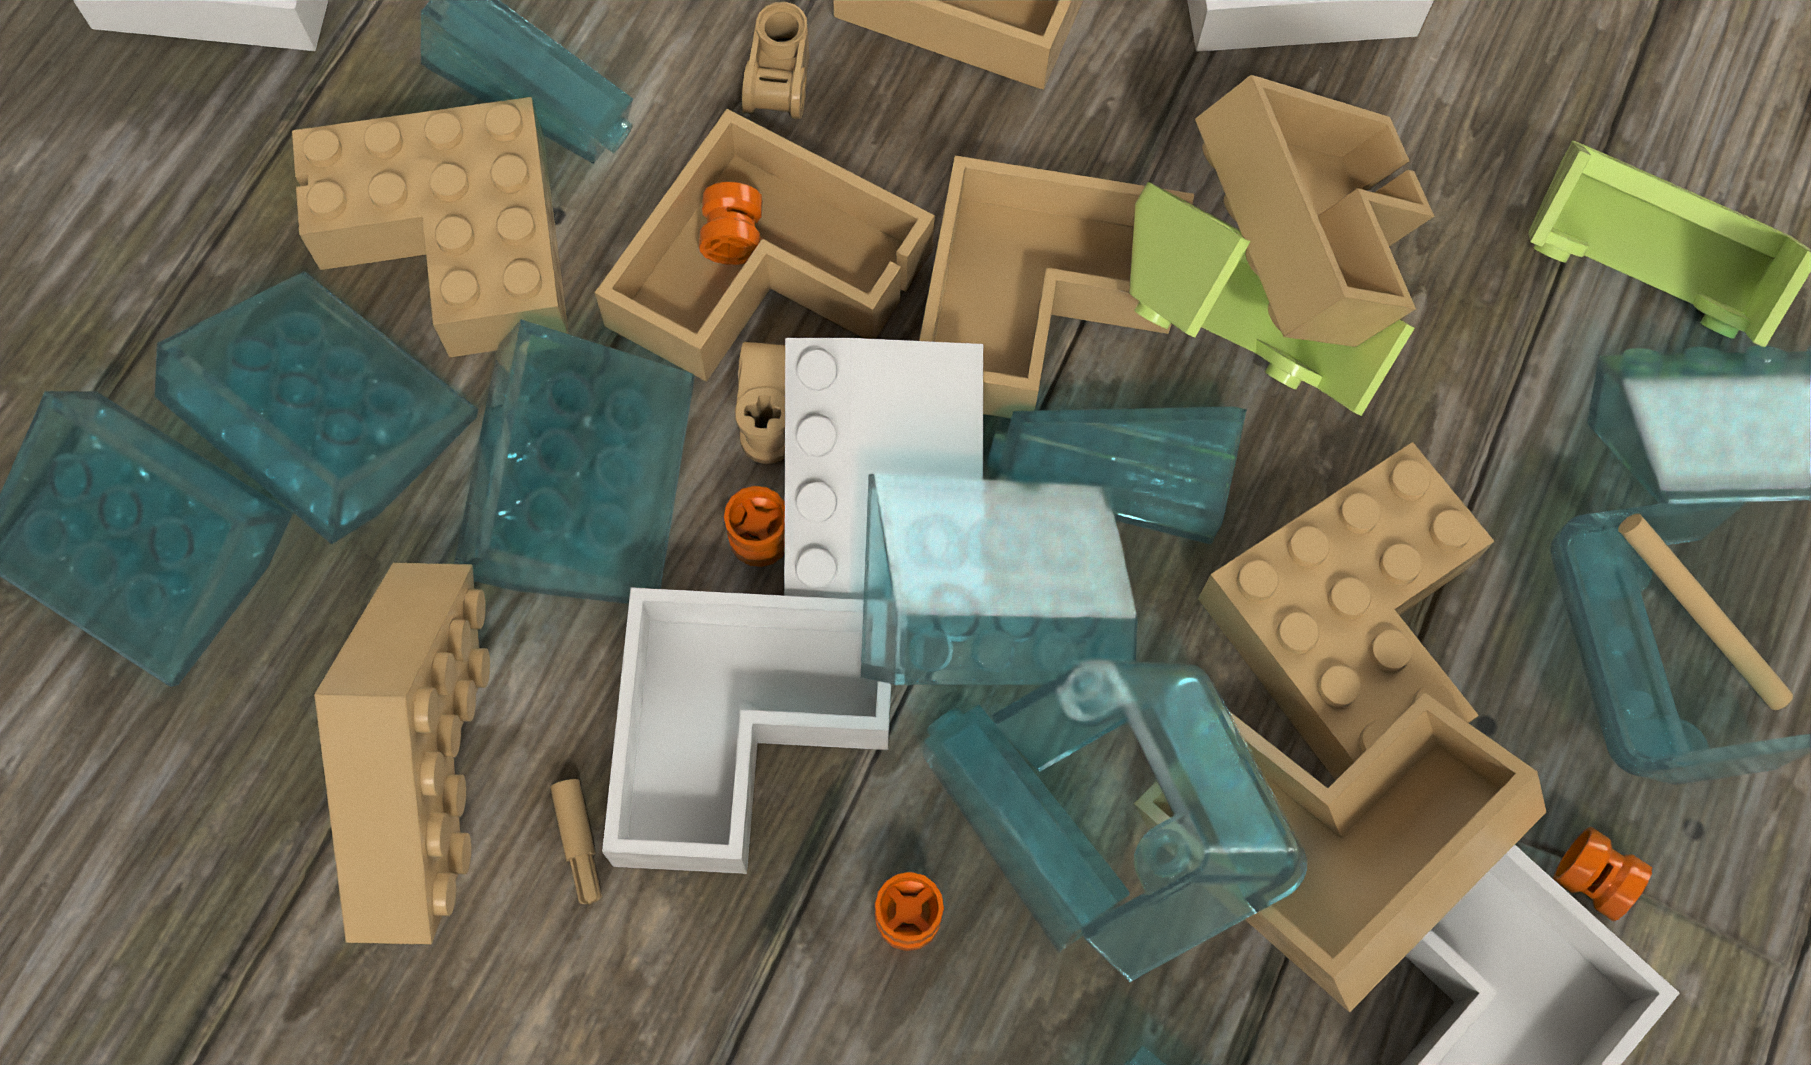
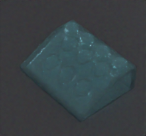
M305 271L157 343L155 397L330 544L337 542L378 516L477 418L479 410Z
M521 319L498 345L454 564L473 565L474 581L520 592L629 604L631 588L661 589L695 375Z
M1758 345L1748 347L1746 353H1723L1707 347H1691L1685 350V354H1660L1650 349L1632 348L1625 350L1623 355L1599 356L1587 424L1659 504L1811 500V346L1808 347L1807 351L1785 352L1779 348Z
M45 391L0 493V577L166 685L173 687L181 683L267 570L293 513L97 391Z
M868 474L861 678L894 685H1135L1138 617L1108 486Z

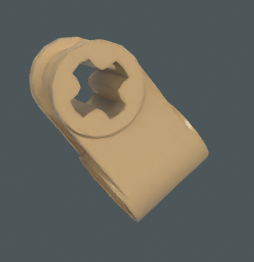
M774 2L767 5L758 14L750 60L747 61L742 88L743 113L752 114L758 108L790 112L791 118H802L810 57L807 18L804 12L795 4ZM780 38H788V39H791V40H789V41H787V42H777V41H775V40H778V39H780Z
M743 342L739 359L735 420L740 429L741 447L746 456L754 462L762 464L777 463L785 459V345Z

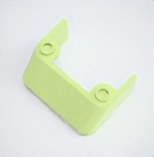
M1573 140L1554 175L1528 231L1530 242L1535 244L1533 248L1544 255L1564 263L1567 262L1571 254L1579 257H1589L1693 304L1698 310L1705 313L1700 322L1705 327L1732 339L1741 330L1746 333L1753 343L1762 347H1766L1811 272V249L1792 236Z
M1147 182L1135 203L1129 294L1139 300L1134 311L1165 329H1168L1172 323L1193 337H1196L1202 327L1258 354L1270 362L1265 373L1295 390H1297L1301 381H1304L1318 388L1352 412L1362 416L1415 328L1402 320H1398L1356 347L1283 337L1282 332L1274 325L1269 316V300L1260 278L1247 262L1245 252L1250 241L1243 238L1240 229Z

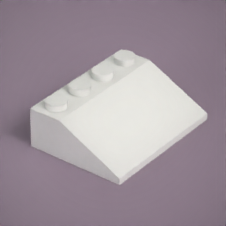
M785 338L784 596L876 601L982 599L983 344L864 338Z

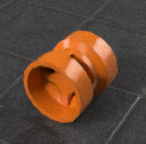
M721 182L706 188L703 193L702 213L707 219V223L701 228L699 239L700 253L705 258L725 265L746 263L760 243V232L755 228V224L762 217L763 200L762 195L757 189L738 182Z
M761 486L743 488L734 494L727 503L724 513L731 551L738 560L749 566L763 567L774 564L785 554L784 500L777 492ZM748 534H751L752 536H758L759 539L753 538V537L749 536Z
M1590 826L1577 837L1566 851L1554 872L1553 879L1571 893L1583 892L1593 901L1594 908L1614 922L1625 915L1638 900L1650 880L1653 868L1633 854L1621 855L1612 848L1611 839Z
M913 872L897 874L883 884L878 891L875 902L876 928L884 941L894 948L910 951L921 949L933 940L939 932L944 910L942 894L936 884L926 876Z

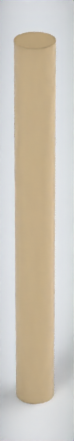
M1634 514L1627 517L1618 528L1622 536L1769 708L1779 710L1786 707L1793 699V693L1643 516L1641 514Z

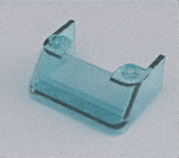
M1741 492L1579 515L1569 520L1552 540L1551 558L1608 752L1621 769L1632 775L1679 785L1772 771L1811 753V734L1709 749L1707 740L1701 731L1688 721L1679 719L1641 592L1649 585L1653 571L1618 531L1619 525L1627 517L1641 514L1666 545L1700 541L1745 505Z
M1088 660L991 715L995 726L1039 772L1129 721L1174 816L1150 829L1141 838L1136 847L1134 867L1145 892L1081 927L1085 940L1129 982L1289 896L1303 882L1307 872L1306 853L1217 687L1206 672L1198 666L1181 663Z

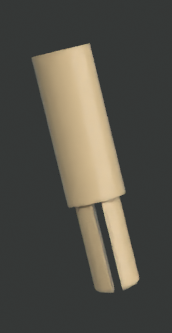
M579 779L564 780L551 785L550 789L565 858L571 864L579 903L592 904L600 900L602 894L593 858L596 852Z

